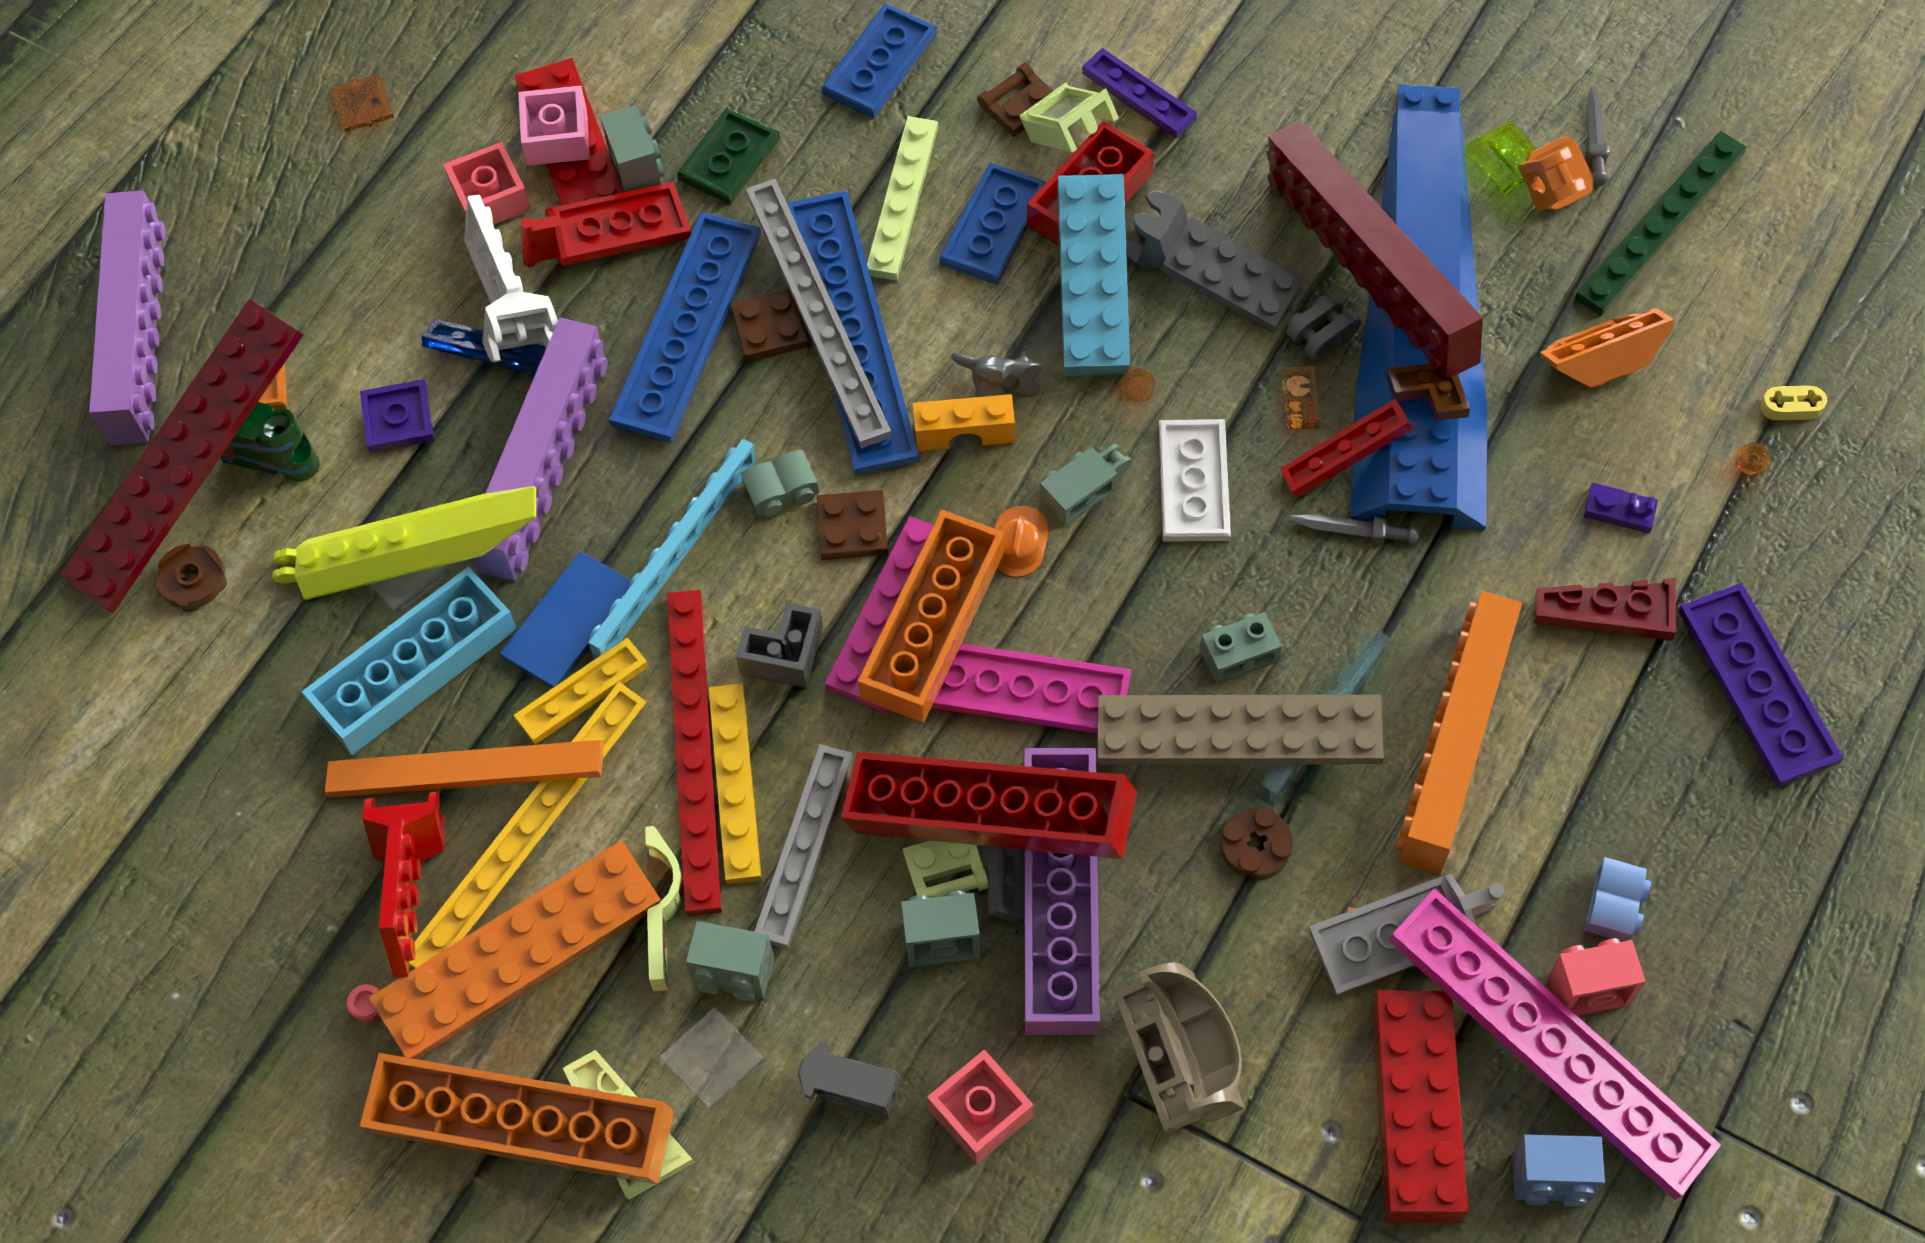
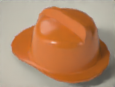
M1015 506L1007 509L999 516L995 525L996 530L1005 532V553L997 569L1011 577H1024L1033 573L1041 565L1048 537V522L1040 511L1029 506Z

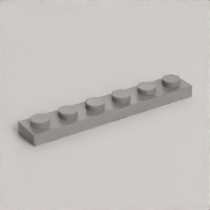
M819 744L754 931L768 934L772 946L789 950L854 759L851 752Z

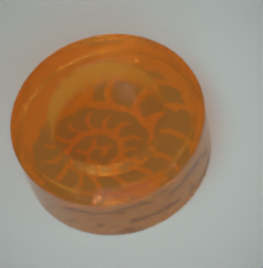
M1136 368L1124 375L1122 391L1126 398L1134 402H1143L1152 397L1155 390V379L1149 371Z

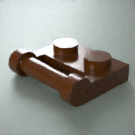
M1024 62L1016 68V72L991 91H984L978 95L977 101L986 113L1015 137L1025 129L1020 115L1054 90L1034 73L1029 64ZM1024 82L1027 87L1001 106L996 103V101Z

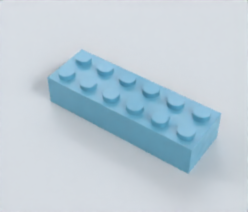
M1124 174L1058 176L1063 376L1128 374L1130 369Z
M468 566L304 689L302 694L314 713L351 755H354L515 632L517 628L511 612Z

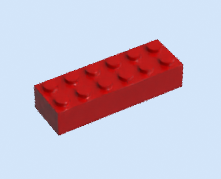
M1377 990L1372 1003L1385 1223H1462L1468 1213L1452 998L1444 991Z

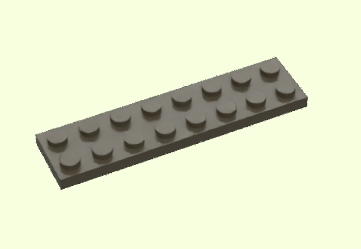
M1098 695V765L1383 764L1384 761L1381 695Z

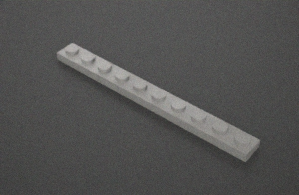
M776 179L746 188L747 198L860 448L891 438L890 427Z

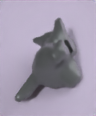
M1025 350L1022 352L1021 357L1014 360L994 355L982 356L979 359L957 353H952L951 359L959 366L972 370L976 397L1003 395L1005 391H1014L1020 395L1031 397L1040 392V386L1033 382V379L1042 370V365L1039 362H1033Z

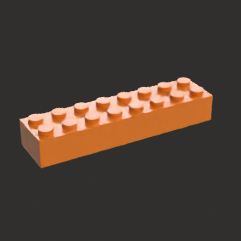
M1482 590L1478 602H1470L1425 748L1424 757L1415 781V787L1405 814V820L1395 849L1402 851L1398 862L1400 864L1438 876L1442 872L1451 849L1522 602Z
M620 840L409 972L408 977L397 979L370 996L369 999L405 1057L420 1060L647 916V909L659 904L661 899L623 840Z
M378 1053L359 1127L380 1136L658 1185L675 1110L663 1101Z

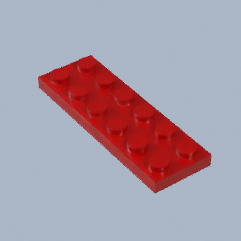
M573 58L514 75L519 92L573 86L582 87L587 108L590 159L546 164L560 204L566 205L623 193Z

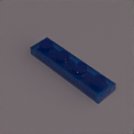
M434 319L421 336L422 347L526 372L530 375L536 374L546 351L544 345L536 343L499 350L501 360L493 363L489 359L483 345V330Z

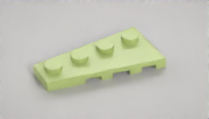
M596 1050L563 1068L571 1086L637 1097ZM670 1133L659 1183L695 1163ZM616 1177L625 1197L628 1199L656 1185Z

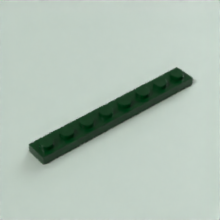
M1720 130L1577 291L1575 300L1602 316L1744 155L1747 146Z

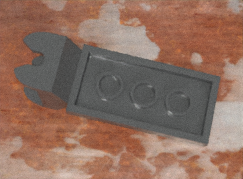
M1152 191L1147 193L1146 201L1152 209L1158 211L1160 216L1154 218L1148 214H1134V229L1139 237L1145 239L1146 242L1144 246H1140L1135 242H1126L1127 260L1146 272L1162 266L1160 271L1273 333L1300 287L1303 278L1193 217L1188 221L1184 204L1180 200L1163 192Z

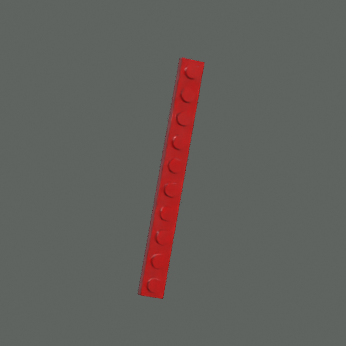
M701 590L667 593L685 913L686 916L722 913Z

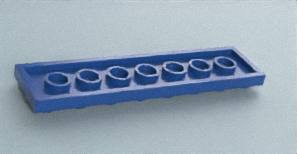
M704 212L700 213L610 416L611 427L669 443L673 442L731 307V303L761 237L760 227Z

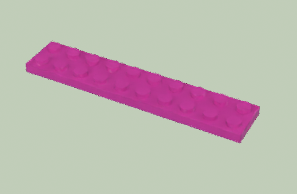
M1435 888L1387 939L1674 1200H1677L1684 1194L1721 1146Z

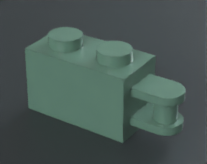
M1117 444L1111 445L1100 454L1093 447H1090L1083 453L1078 452L1061 469L1050 471L1044 476L1040 483V500L1064 526H1067L1117 490V477L1131 466L1132 460L1120 453V447Z

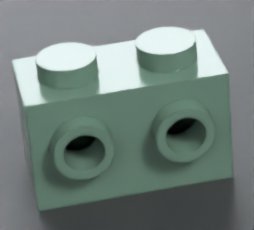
M1265 612L1257 615L1246 614L1235 623L1224 627L1222 625L1213 626L1202 634L1200 652L1216 684L1278 662L1282 645Z

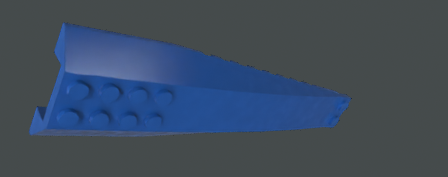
M1398 84L1396 112L1392 123L1381 208L1479 313L1463 126L1460 114V88ZM1370 294L1354 405V423L1394 400L1386 379L1387 368L1428 363L1426 356L1419 349H1415L1411 345L1408 336L1402 329H1398L1393 325L1390 316L1385 310L1375 305ZM1482 345L1480 364L1458 374L1470 406L1468 418L1435 421L1427 398L1397 401L1413 429L1352 465L1350 519L1373 522L1374 516L1385 519L1387 510L1449 514L1451 515V528L1486 529L1487 403Z

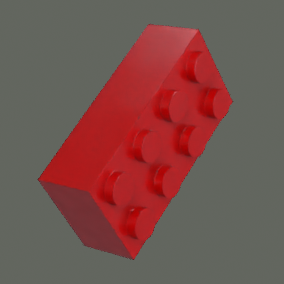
M1103 121L1097 127V131L1091 134L1027 203V226L1059 246L1058 176L1124 174V198L1126 204L1152 176L1154 151Z

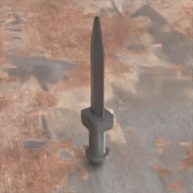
M1591 87L1586 106L1589 144L1585 151V160L1587 163L1592 164L1591 175L1593 185L1601 187L1607 183L1609 178L1608 174L1605 173V163L1610 154V146L1606 145L1604 141L1602 104L1596 88Z
M1318 514L1289 516V521L1313 530L1371 538L1370 544L1380 545L1385 539L1407 541V545H1413L1419 538V532L1414 526L1410 525L1409 529L1388 526L1387 520L1381 517L1374 516L1373 522Z

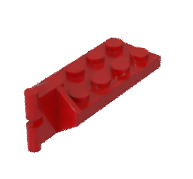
M673 182L545 209V218L538 220L524 218L520 222L523 264L526 267H533L536 262L556 258L561 266L681 241L689 239L691 235V228Z

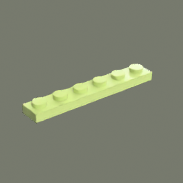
M907 116L867 262L871 277L898 280L937 135L938 121Z

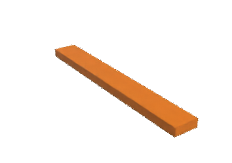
M601 740L328 761L325 794L328 798L602 777L604 745Z

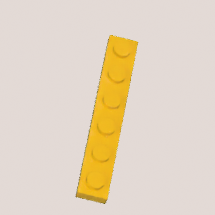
M743 683L709 687L725 881L727 885L762 881Z

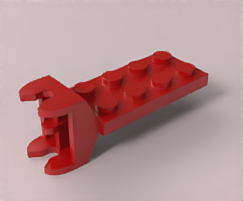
M438 791L430 792L428 802L375 808L374 798L365 799L362 820L373 858L385 862L379 930L393 978L408 977L409 961L415 960V944L411 936L413 933H417L418 929L417 916L413 910L420 903L419 889L416 885V880H421L422 877L420 862L445 851L444 814H439Z

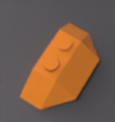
M1657 308L1647 310L1644 314H1631L1612 319L1553 342L1546 350L1540 352L1541 359L1558 371L1590 388L1602 386L1609 380L1622 375L1633 374L1636 370L1648 366L1674 327V319Z

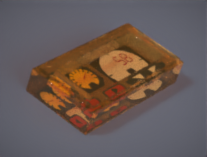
M1315 366L1282 367L1281 375L1286 429L1319 428L1320 415Z

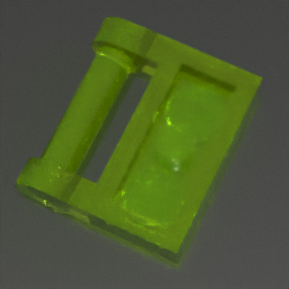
M1509 120L1467 144L1464 151L1470 159H1475L1497 184L1496 189L1500 194L1506 196L1517 186L1525 182L1517 165L1525 162L1527 155L1537 148L1516 124ZM1490 147L1512 174L1506 176L1485 152V149Z

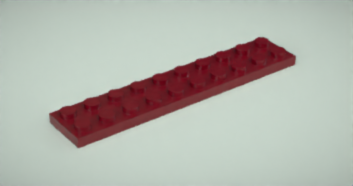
M249 298L59 576L103 609L114 613L304 334Z

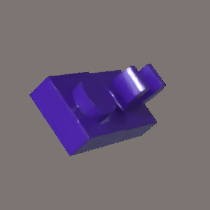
M1592 483L1583 517L1650 533L1653 527L1658 499Z

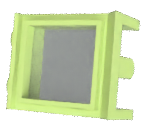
M1066 82L1020 115V119L1032 143L1068 152L1077 150L1068 130V127L1077 120L1084 132L1093 134L1097 131V123L1094 117L1114 122L1119 119L1106 88L1098 93L1070 87Z

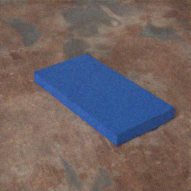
M885 3L821 87L822 94L875 118L937 35V26Z
M990 162L939 258V264L998 285L1028 227L1027 203L1043 187L1046 181Z
M580 551L499 653L501 659L549 688H554L567 679L590 649L588 642L591 632L597 625L603 624L609 616L612 604L617 599H622L628 591L631 580Z

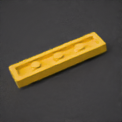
M627 637L514 714V718L533 744L537 745L608 696L618 682L624 685L649 667L648 663Z

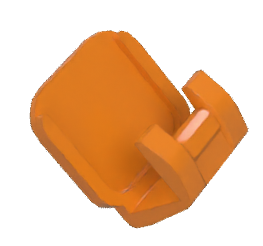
M1569 136L1556 139L1530 152L1527 155L1526 161L1517 165L1538 213L1546 209L1552 211L1561 209L1587 196L1593 190L1591 172L1578 144Z

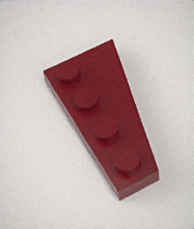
M1676 578L1663 579L1662 583L1648 584L1647 580L1633 581L1632 585L1614 586L1613 582L1599 583L1597 588H1583L1582 585L1537 588L1534 623L1673 641L1676 633Z

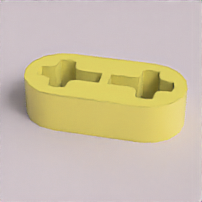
M1815 386L1772 387L1765 393L1760 403V409L1765 417L1771 420H1811L1821 415L1827 404V396L1820 388ZM1805 399H1810L1812 404H1816L1815 407H1810V403L1806 402ZM1772 400H1777L1778 404L1783 405L1782 408H1778L1777 404L1772 402Z

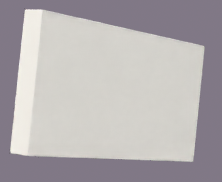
M1225 419L1159 420L1163 542L1230 541Z

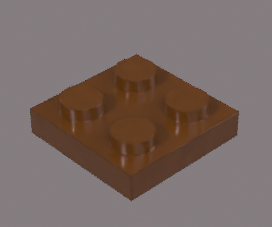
M789 289L731 303L746 362L809 347L801 315Z
M883 490L817 495L821 560L888 555Z

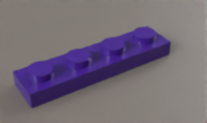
M1101 48L1082 66L1083 75L1103 89L1106 88L1113 96L1176 139L1197 120L1196 111L1104 48Z

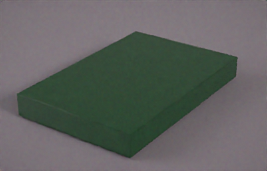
M727 107L677 172L678 180L731 205L780 139L779 131Z

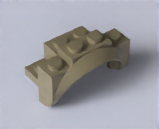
M1180 963L1160 964L1138 972L1140 982L1114 993L1165 1132L1170 1133L1200 1119L1212 1123L1245 1109L1238 1091L1242 1060L1235 1030L1223 1007L1214 995L1196 979L1193 971ZM1162 1007L1165 1010L1167 1016L1164 1015Z

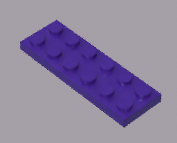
M1743 583L1680 605L1678 613L1777 787L1841 763L1844 759Z

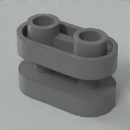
M1323 295L1307 311L1297 313L1289 320L1287 336L1296 345H1301L1307 341L1304 353L1314 362H1318L1351 339L1358 331L1361 320L1351 311L1340 315L1343 310V303L1334 295Z

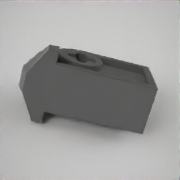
M820 1042L801 1060L797 1075L805 1098L813 1100L814 1094L817 1093L819 1098L826 1102L890 1120L900 1087L896 1071L829 1054V1045L824 1042Z

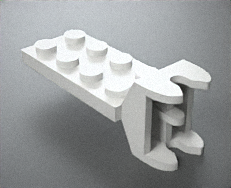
M480 194L467 196L464 242L491 303L485 308L483 345L489 359L493 363L499 362L501 360L499 350L540 342H543L545 348H547L558 322L549 297L523 292L520 277L515 276L512 271L511 256L503 250L501 233L499 229L495 230L493 227V217L490 208L484 206Z

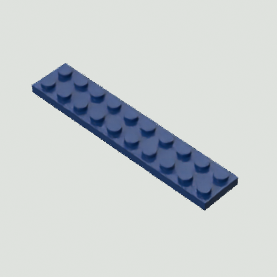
M847 190L787 203L891 430V438L860 448L832 386L855 476L919 462L917 446Z

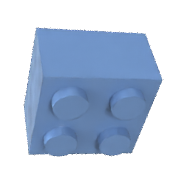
M1524 1135L1512 1153L1514 1200H1525V1204L1531 1206L1546 1205L1548 1201H1563V1205L1568 1207L1587 1205V1202L1594 1198L1605 1183L1602 1137Z

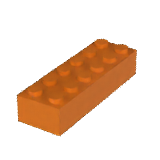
M941 509L858 679L861 700L921 723L925 722L1005 553V532Z

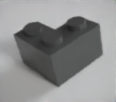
M787 603L778 633L744 627L736 655L740 675L806 688L823 630L821 610Z

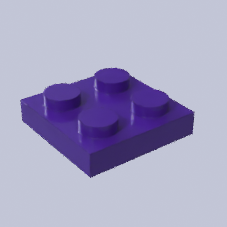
M425 379L360 391L366 445L369 453L435 441L428 388Z

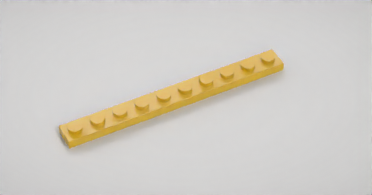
M618 682L572 742L601 740L604 745V759L644 708L646 701ZM589 778L539 782L414 942L415 960L409 961L411 968H417L468 935Z

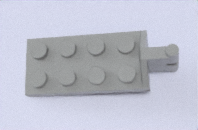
M1450 873L1309 926V933L1336 997L1416 967L1387 939L1434 888L1476 925L1474 917L1491 912L1504 893L1503 886L1499 883H1493L1491 886L1465 895Z

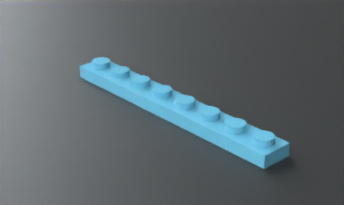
M742 439L736 448L733 447L728 451L724 464L718 472H713L709 476L705 489L699 497H694L691 500L685 516L680 522H675L672 525L663 545L653 550L644 570L634 575L630 581L628 591L622 599L619 598L612 604L609 616L603 624H599L593 629L588 643L595 659L623 640L741 483V473L754 466L757 462L754 444Z

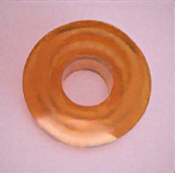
M1749 443L1738 450L1735 461L1737 467L1742 472L1756 476L1768 469L1770 456L1768 450L1763 445ZM1748 459H1753V460H1755L1757 463H1753V462L1749 461Z

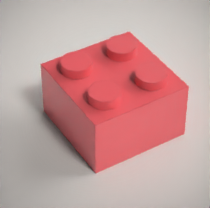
M503 142L443 164L450 187L465 219L467 196L479 194L484 206L489 207L491 210L493 225L531 210L525 187Z
M1613 938L1600 942L1597 945L1598 947L1584 949L1583 946L1578 945L1563 950L1547 977L1551 993L1577 1016L1631 1005L1646 982L1632 940L1620 942L1619 939Z
M985 1050L980 1052L927 1096L928 1110L976 1165L1033 1118V1103Z

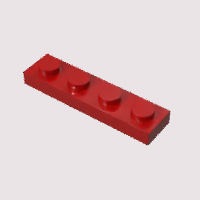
M1394 399L1282 466L1280 470L1292 493L1298 498L1409 432L1413 427L1397 400Z

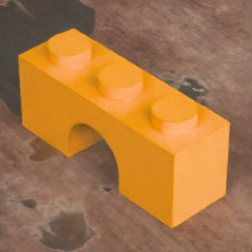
M1012 394L913 403L915 438L918 451L950 449V440L961 434L980 436L982 446L1015 443Z

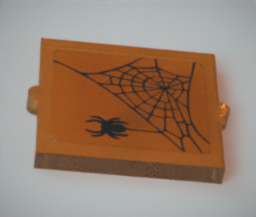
M379 73L359 80L354 78L352 82L331 88L345 132L364 126L372 127L374 123L394 118Z

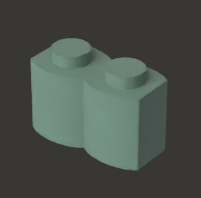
M803 450L786 453L771 462L757 464L741 473L743 485L757 517L775 516L787 505L806 504L819 493L816 478Z

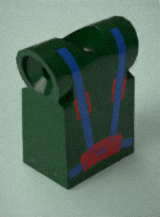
M261 402L256 404L220 457L222 462L270 474L281 472L285 477L294 481H304L312 478L318 472L320 466L318 455L292 412L287 409L274 410L271 405Z

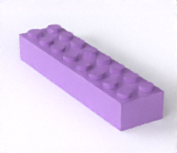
M144 190L105 193L89 413L109 446L149 443L150 430L154 429L151 402L156 401L153 374L158 372L154 351L155 347L159 346L156 320L161 318L158 293H162L163 290L159 270L160 267L164 266L161 240H165L166 230L163 221H159L157 218L154 203L149 202Z
M559 317L486 493L535 486L536 518L484 556L472 558L478 573L516 582L519 572L526 569L529 559L528 550L531 543H535L539 537L542 516L550 510L553 489L555 486H559L562 481L564 462L566 458L569 459L573 454L575 435L577 431H581L584 427L587 406L594 402L598 379L603 377L607 370L608 360L603 353V341L600 340L597 326Z
M1024 748V766L1096 772V748ZM1025 850V1035H1099L1097 857Z

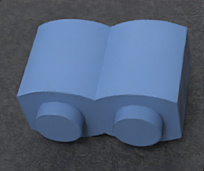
M1604 857L1596 873L1584 931L1611 939L1617 938L1621 942L1629 941L1633 934L1638 935L1644 918V914L1638 913L1640 901L1645 902L1647 900L1651 881L1645 880L1647 869Z

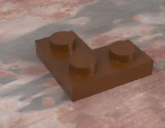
M1429 363L1387 368L1386 379L1393 399L1403 401L1427 398L1435 421L1469 417L1470 406L1458 374L1446 380L1438 370H1433Z

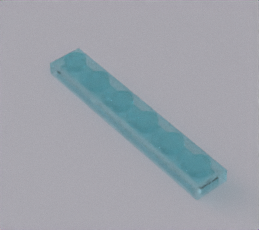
M1378 630L1372 640L1366 638L1356 652L1358 657L1353 666L1347 663L1339 674L1337 681L1340 683L1334 691L1328 689L1324 695H1355L1386 653L1390 637ZM1304 764L1280 765L1277 770L1271 767L1261 782V785L1264 787L1261 800L1274 807Z

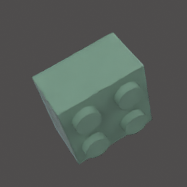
M636 105L600 115L607 149L623 192L661 185L660 178L664 177L665 173L659 159L661 154L656 139L652 140L650 136L652 131L647 116H640Z
M958 890L948 892L943 897L930 898L927 895H917L909 898L908 901L901 902L909 967L981 959L980 934L974 893L966 894L965 891Z
M697 921L686 960L693 985L699 991L707 994H718L719 991L733 993L735 998L743 1001H753L754 998L765 999L774 963L769 935Z

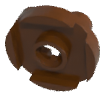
M190 544L177 546L167 552L158 564L159 572L157 578L155 576L157 589L169 604L179 607L185 612H192L198 607L208 604L227 585L224 564L218 554L212 548L201 545L202 547H191ZM188 571L193 574L199 571L193 581L184 582L186 580L185 574Z
M1268 807L1247 809L1234 815L1224 826L1221 853L1228 867L1235 873L1252 876L1251 879L1256 880L1268 879L1280 873L1286 866L1292 853L1293 838L1286 822L1277 816L1272 809ZM1252 837L1262 838L1265 841L1263 843L1264 850L1258 851L1256 847L1249 848L1247 844L1251 842Z

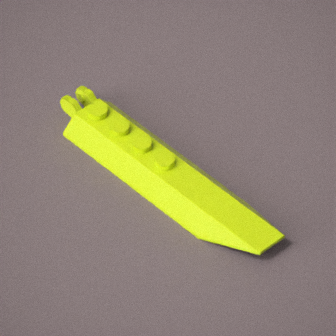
M531 486L481 494L307 539L297 546L296 549L285 548L281 549V551H275L273 556L275 563L281 566L296 565L295 568L282 567L274 570L272 579L280 584L297 582L303 598L308 600L484 556L536 518V487Z

